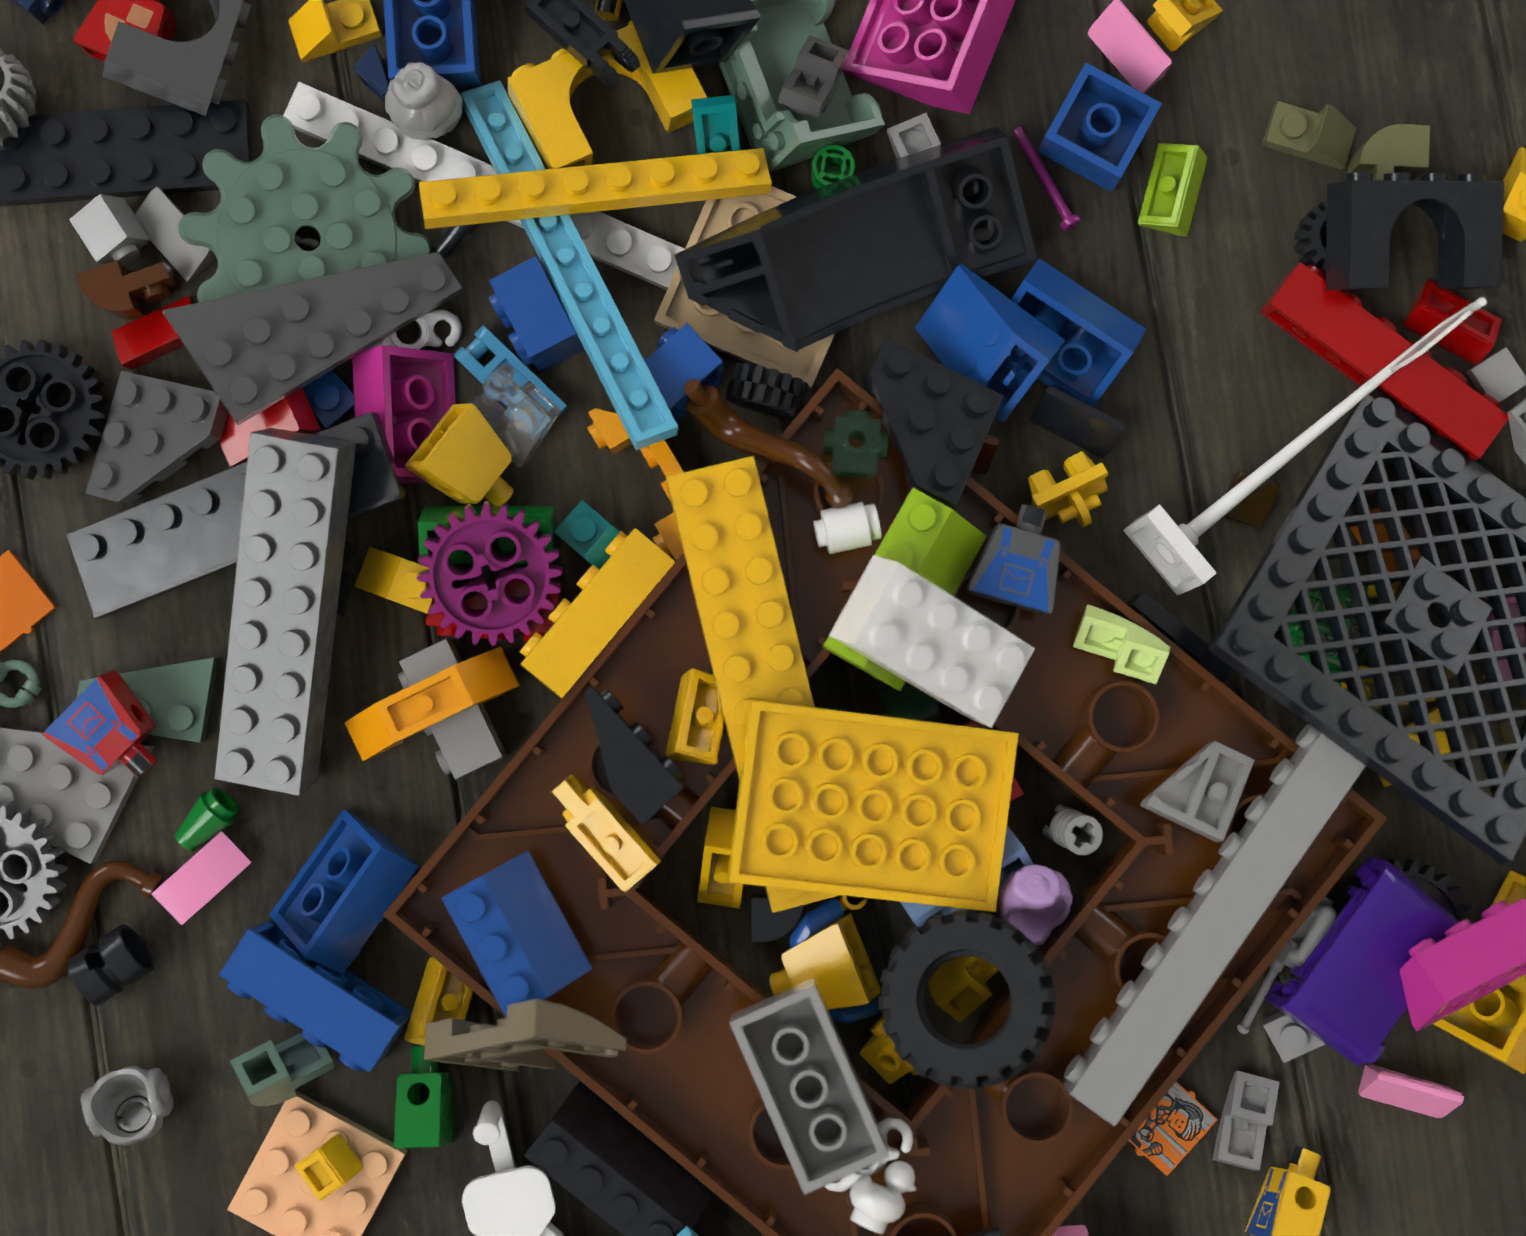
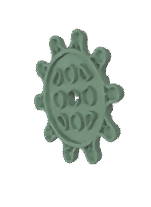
M271 115L262 123L261 135L264 142V150L256 160L243 162L236 159L226 150H211L203 159V170L206 176L219 188L221 194L220 203L211 212H192L184 215L178 225L179 235L182 240L190 245L209 248L218 259L216 273L212 278L203 282L197 291L199 302L432 253V244L426 236L404 231L395 220L397 205L407 199L415 189L413 175L408 170L399 167L390 169L380 175H373L364 171L358 160L359 150L363 141L362 133L356 125L349 122H341L335 125L325 144L320 147L311 148L303 145L298 140L294 127L287 117ZM309 226L317 230L320 235L318 248L313 251H304L297 246L295 233L301 227Z

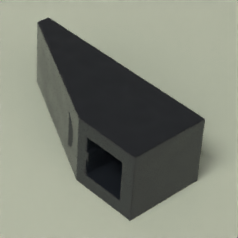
M591 687L585 692L612 792L643 825L685 787L679 780L684 775V772L667 754L660 759L653 752L649 745L654 742V739L637 721L630 726L619 714L624 706L607 688L600 693L595 687Z

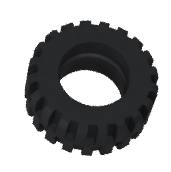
M953 911V914L944 916L941 914L929 918L927 923L920 927L915 926L905 934L907 938L899 946L896 945L889 955L891 957L887 969L882 971L880 982L883 983L882 996H878L879 1010H882L885 1023H882L886 1036L890 1037L894 1043V1050L902 1060H906L913 1067V1070L924 1078L928 1077L936 1081L937 1084L950 1088L979 1089L999 1084L1016 1076L1030 1065L1039 1055L1044 1044L1047 1043L1052 1031L1051 1027L1056 1011L1053 978L1044 957L1032 941L1007 921L1005 922L994 915L983 912L971 913L968 911ZM963 956L982 958L996 966L1005 977L1011 994L1010 1012L1003 1027L991 1038L974 1044L955 1042L941 1034L932 1024L925 1003L927 985L934 972L947 961Z

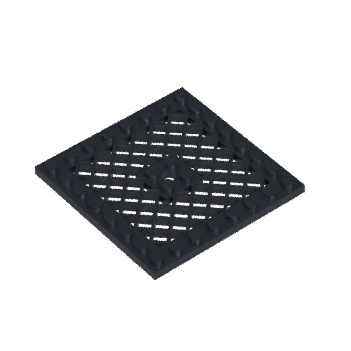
M1375 388L1349 412L1208 650L1496 862L1503 865L1513 861L1526 834V663L1524 659L1526 647L1520 646L1515 627L1524 626L1526 631V574L1523 566H1526V499ZM1394 463L1399 481H1388L1384 464ZM1368 473H1370L1373 484L1362 485ZM1429 489L1434 507H1423L1419 490ZM1392 493H1403L1408 510L1397 511ZM1376 495L1381 513L1370 514L1365 496ZM1351 504L1354 516L1343 517ZM1463 514L1468 529L1467 533L1458 532L1453 515ZM1437 517L1442 536L1432 537L1427 518ZM1411 520L1416 539H1405L1400 521ZM1373 524H1385L1390 542H1378ZM1358 526L1363 545H1351L1347 527ZM1333 536L1336 548L1325 549ZM1498 540L1503 558H1493L1488 541ZM1472 543L1477 559L1476 562H1467L1462 544ZM1446 546L1451 565L1441 566L1436 547ZM1419 549L1421 557L1412 562L1409 550ZM1393 552L1398 571L1387 572L1382 553ZM1366 555L1371 574L1360 576L1355 557ZM1339 559L1344 578L1332 579L1327 560ZM1314 569L1317 581L1306 582L1311 571ZM1497 569H1507L1512 587H1502ZM1480 571L1486 591L1476 592L1471 572ZM1448 575H1454L1456 581H1455L1454 579H1452L1451 577H1449ZM1401 581L1396 592L1393 593L1391 582ZM1375 585L1380 604L1368 605L1363 586ZM1336 589H1348L1353 608L1341 609ZM1320 592L1325 611L1313 613L1308 593ZM1506 598H1516L1521 617H1511ZM1489 600L1491 607L1483 601ZM1294 602L1298 615L1286 616ZM1428 608L1435 610L1440 616V628L1434 626L1429 621ZM1492 610L1495 620L1486 621ZM1383 614L1375 627L1372 616ZM1356 618L1361 638L1349 639L1344 619ZM1328 621L1334 642L1322 643L1316 623ZM1301 625L1306 645L1293 646L1288 626ZM1375 628H1377L1385 635L1377 636ZM1488 631H1499L1504 650L1494 651ZM1475 643L1477 654L1468 655L1470 649ZM1392 644L1397 665L1386 666L1381 645ZM1353 649H1365L1369 669L1358 670ZM1337 651L1342 672L1330 674L1325 653ZM1309 655L1311 664L1305 661L1300 656ZM1412 655L1415 656V657H1416L1417 659H1419L1420 661H1419V662H1413ZM1507 659L1513 680L1503 681L1497 660ZM1481 663L1487 684H1476L1471 664ZM1427 670L1433 691L1422 693L1416 672ZM1400 674L1406 695L1395 697L1389 676ZM1457 675L1460 687L1450 689L1447 680ZM1373 678L1379 699L1367 701L1362 679ZM1345 682L1348 691L1337 683ZM1516 689L1522 710L1512 711L1506 690ZM1490 693L1496 714L1485 715L1480 694ZM1463 697L1469 718L1458 719L1452 698ZM1425 702H1437L1442 722L1431 723ZM1409 704L1415 726L1404 728L1398 706ZM1374 709H1382L1384 718L1376 713ZM1525 719L1518 731L1515 720ZM1499 723L1505 745H1494L1488 724ZM1472 727L1478 749L1467 750L1461 728ZM1445 731L1451 753L1440 754L1434 732ZM1418 735L1420 744L1409 736ZM1507 753L1502 765H1500L1498 755ZM1481 757L1487 780L1477 781L1470 759ZM1454 762L1456 771L1446 763ZM1490 788L1488 793H1485L1483 790H1481Z

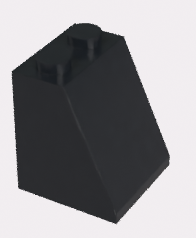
M624 0L653 74L727 62L761 18L758 9L750 0Z

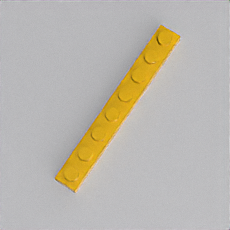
M764 148L425 181L419 182V191L425 229L763 195L770 194L772 183Z

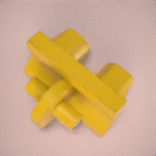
M1083 451L1069 457L1064 462V470L1069 477L1066 480L1056 484L1049 470H1041L1029 476L1028 487L1032 496V506L1047 511L1045 520L1057 515L1062 524L1075 518L1081 527L1090 525L1092 520L1089 511L1101 506L1097 495L1107 491L1105 477L1108 476V472L1102 462L1095 465Z

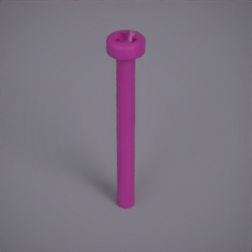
M1022 126L1013 130L1014 136L1063 219L1060 223L1061 229L1067 231L1075 227L1081 221L1078 214L1072 215Z

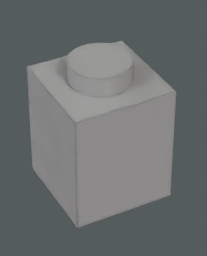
M99 194L69 219L97 263L108 264L117 260L122 265H127L137 259L140 255L139 250L151 241L124 198Z

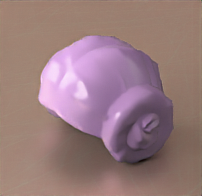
M1033 864L1019 868L1017 872L1012 871L1011 874L1006 875V881L1002 884L998 893L996 917L1018 928L1035 946L1043 945L1046 939L1049 938L1052 929L1062 924L1069 915L1073 898L1070 886L1060 872L1042 865Z

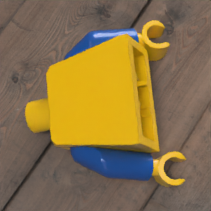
M840 895L839 899L830 898L805 914L789 937L790 948L781 954V960L785 969L770 975V987L774 995L814 978L833 1021L851 1024L880 1014L878 996H882V987L880 988L851 913L844 916L843 912L846 909L854 911L862 908L866 904L867 898L860 901L857 905H852L847 901V895Z

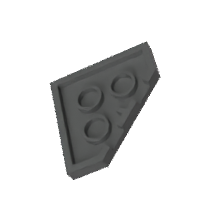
M121 371L85 494L130 506L142 497L141 491L154 481L163 482L188 463L186 458L201 447L208 449L219 441L225 426L228 410L216 392Z

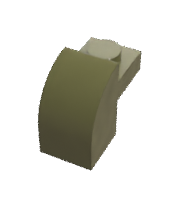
M1395 124L1379 130L1353 155L1347 173L1373 172V180H1383V174L1408 172L1411 173V180L1416 179L1429 168L1430 125Z

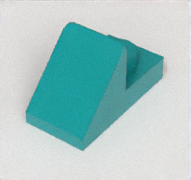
M735 96L692 99L697 155L740 150Z
M583 500L579 502L554 531L591 565L594 564L598 569L611 557L604 550L620 532Z

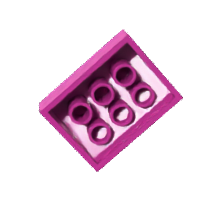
M870 0L848 53L843 71L848 75L926 105L970 114L1015 0Z

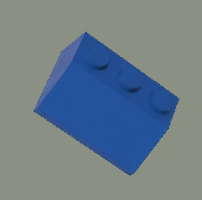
M1040 258L1011 299L1065 340L1037 379L1047 386H1053L1092 407L1095 406L1131 357L1146 331V328Z
M343 809L269 916L305 958L344 974L352 961L359 955L363 945L377 925L385 918L383 916L385 911L395 901L403 888L408 885L419 865L399 845L352 812Z
M529 850L441 898L506 1018L507 1005L533 999L544 1000L592 969L588 958Z

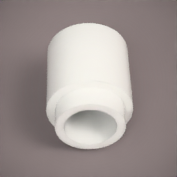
M863 502L848 504L843 508L820 510L821 520L813 521L818 546H827L829 554L872 545V540L882 538L875 504L864 506Z

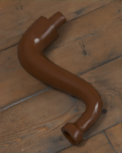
M691 379L684 385L683 390L688 396L686 409L716 438L745 454L790 465L807 473L826 490V500L833 508H843L852 501L854 492L851 486L846 481H840L831 468L814 453L797 443L764 431L745 421L731 409L713 385L702 386L697 379Z
M124 861L106 862L96 867L82 882L55 941L43 955L38 957L31 956L11 944L4 950L0 949V980L29 989L44 988L56 983L68 972L67 960L81 951L101 893L110 882L124 880L139 887L140 894L150 900L153 897L151 894L162 884L164 877L156 872L148 874L135 865Z

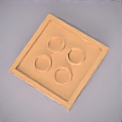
M295 1090L296 1096L284 1102L227 1210L275 1236H363L408 1150L394 1148V1143ZM340 1134L363 1164V1169L341 1188L322 1201H319L294 1165L331 1137Z

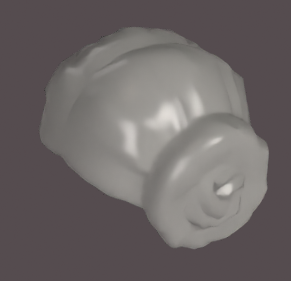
M411 62L405 68H402L395 75V78L390 81L385 95V110L396 127L406 136L417 140H430L453 131L462 117L463 101L462 96L457 92L454 85L438 75L431 66L422 62Z
M136 1065L106 1073L97 1080L93 1087L85 1089L81 1095L84 1119L92 1134L96 1137L103 1136L108 1142L123 1146L153 1137L160 1131L163 1125V1118L170 1115L174 1105L167 1075L160 1068L146 1070Z

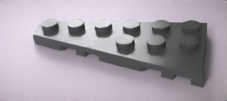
M439 252L162 311L236 424L240 425L462 292V286Z

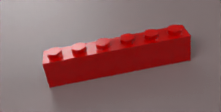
M1301 262L1289 271L1259 311V313L1360 387L1416 343L1413 341L1408 342L1397 334L1396 326L1386 318L1381 316L1374 317L1362 308V302L1354 294L1344 290L1341 292L1339 290H1326V275L1320 269L1312 265L1305 266ZM1429 350L1398 369L1376 388L1473 460L1481 458L1508 421V415L1500 409L1501 404L1495 398L1486 393H1478L1465 384L1467 380L1460 372L1450 367L1444 368L1431 359L1432 354Z

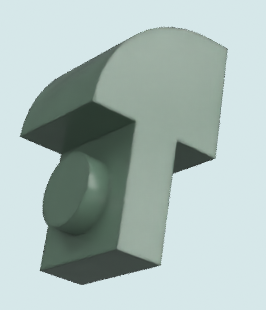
M301 1033L274 1046L272 1040H269L230 1060L250 1103L261 1107L282 1103L295 1097L294 1089L335 1068L326 1047L322 1048L310 1043Z

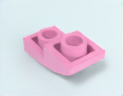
M221 831L151 895L180 925H183L252 862Z

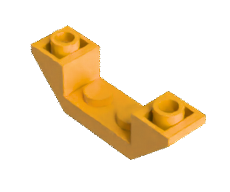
M597 408L588 412L594 423L588 426L587 429L599 449L608 446L611 453L615 455L632 445L617 413ZM665 440L640 449L650 468L652 469L659 465L665 477L684 473ZM665 480L661 482L660 485L662 486L664 492L666 493L667 497L671 502L667 483ZM673 512L654 524L659 534L654 536L653 540L662 551L670 557L673 556L675 561H677L684 552Z
M498 647L457 663L376 702L344 723L364 762L403 743L404 739L476 704L482 705L519 687L520 684L502 647Z

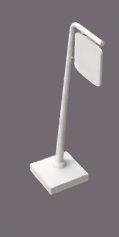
M1483 297L1477 299L1433 328L1187 525L1182 523L1177 526L1162 506L1158 505L1135 519L1123 531L1177 596L1203 585L1216 574V571L1195 547L1199 543L1198 538L1394 372L1424 354L1469 315L1485 306L1487 303L1486 299Z

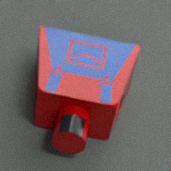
M115 669L98 676L42 733L46 739L99 775H104L113 770L122 762L139 779L158 761L141 744L155 729V722Z

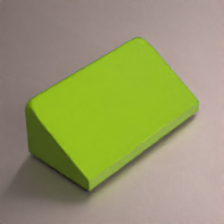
M1158 143L1138 220L1140 226L1178 236L1188 235L1207 163V155L1198 145Z

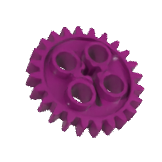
M485 501L481 514H477L472 505L468 504L465 507L464 519H461L453 511L448 515L451 528L441 523L436 524L434 530L440 537V540L429 537L425 540L424 545L433 554H421L418 558V562L429 567V570L419 572L417 580L430 583V586L422 590L420 596L421 598L435 599V602L428 610L430 615L441 611L445 614L440 625L441 628L447 627L452 622L458 625L455 634L456 638L459 639L466 630L472 631L473 644L478 643L482 634H488L491 646H495L498 634L504 633L506 639L512 643L514 642L516 628H519L525 635H530V619L539 624L544 623L545 617L540 607L549 610L554 609L555 602L547 596V593H560L561 585L550 580V578L562 575V567L550 565V562L559 557L560 552L559 549H545L552 535L547 533L537 536L536 531L540 524L538 519L529 525L523 523L524 509H521L513 518L508 516V503H503L499 513H493L489 501ZM498 537H509L516 544L517 551L510 556H501L495 552L492 542ZM459 549L468 551L474 559L473 566L468 569L457 568L451 561V552ZM526 560L528 562L526 567L501 571L498 573L496 582H491L488 576H484L461 587H454L452 585V582L455 580L480 576L485 565H489L492 571H497L517 561ZM516 578L522 579L528 583L530 592L524 597L512 596L506 588L507 582ZM469 592H480L486 597L488 605L482 610L471 609L465 603L464 596Z

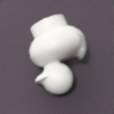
M894 1161L887 1166L884 1173L886 1187L872 1182L870 1175H863L857 1179L851 1187L849 1194L851 1203L854 1206L850 1217L853 1222L876 1233L884 1234L888 1223L895 1222L901 1218L906 1206L902 1193L917 1190L914 1185L915 1172L907 1162Z

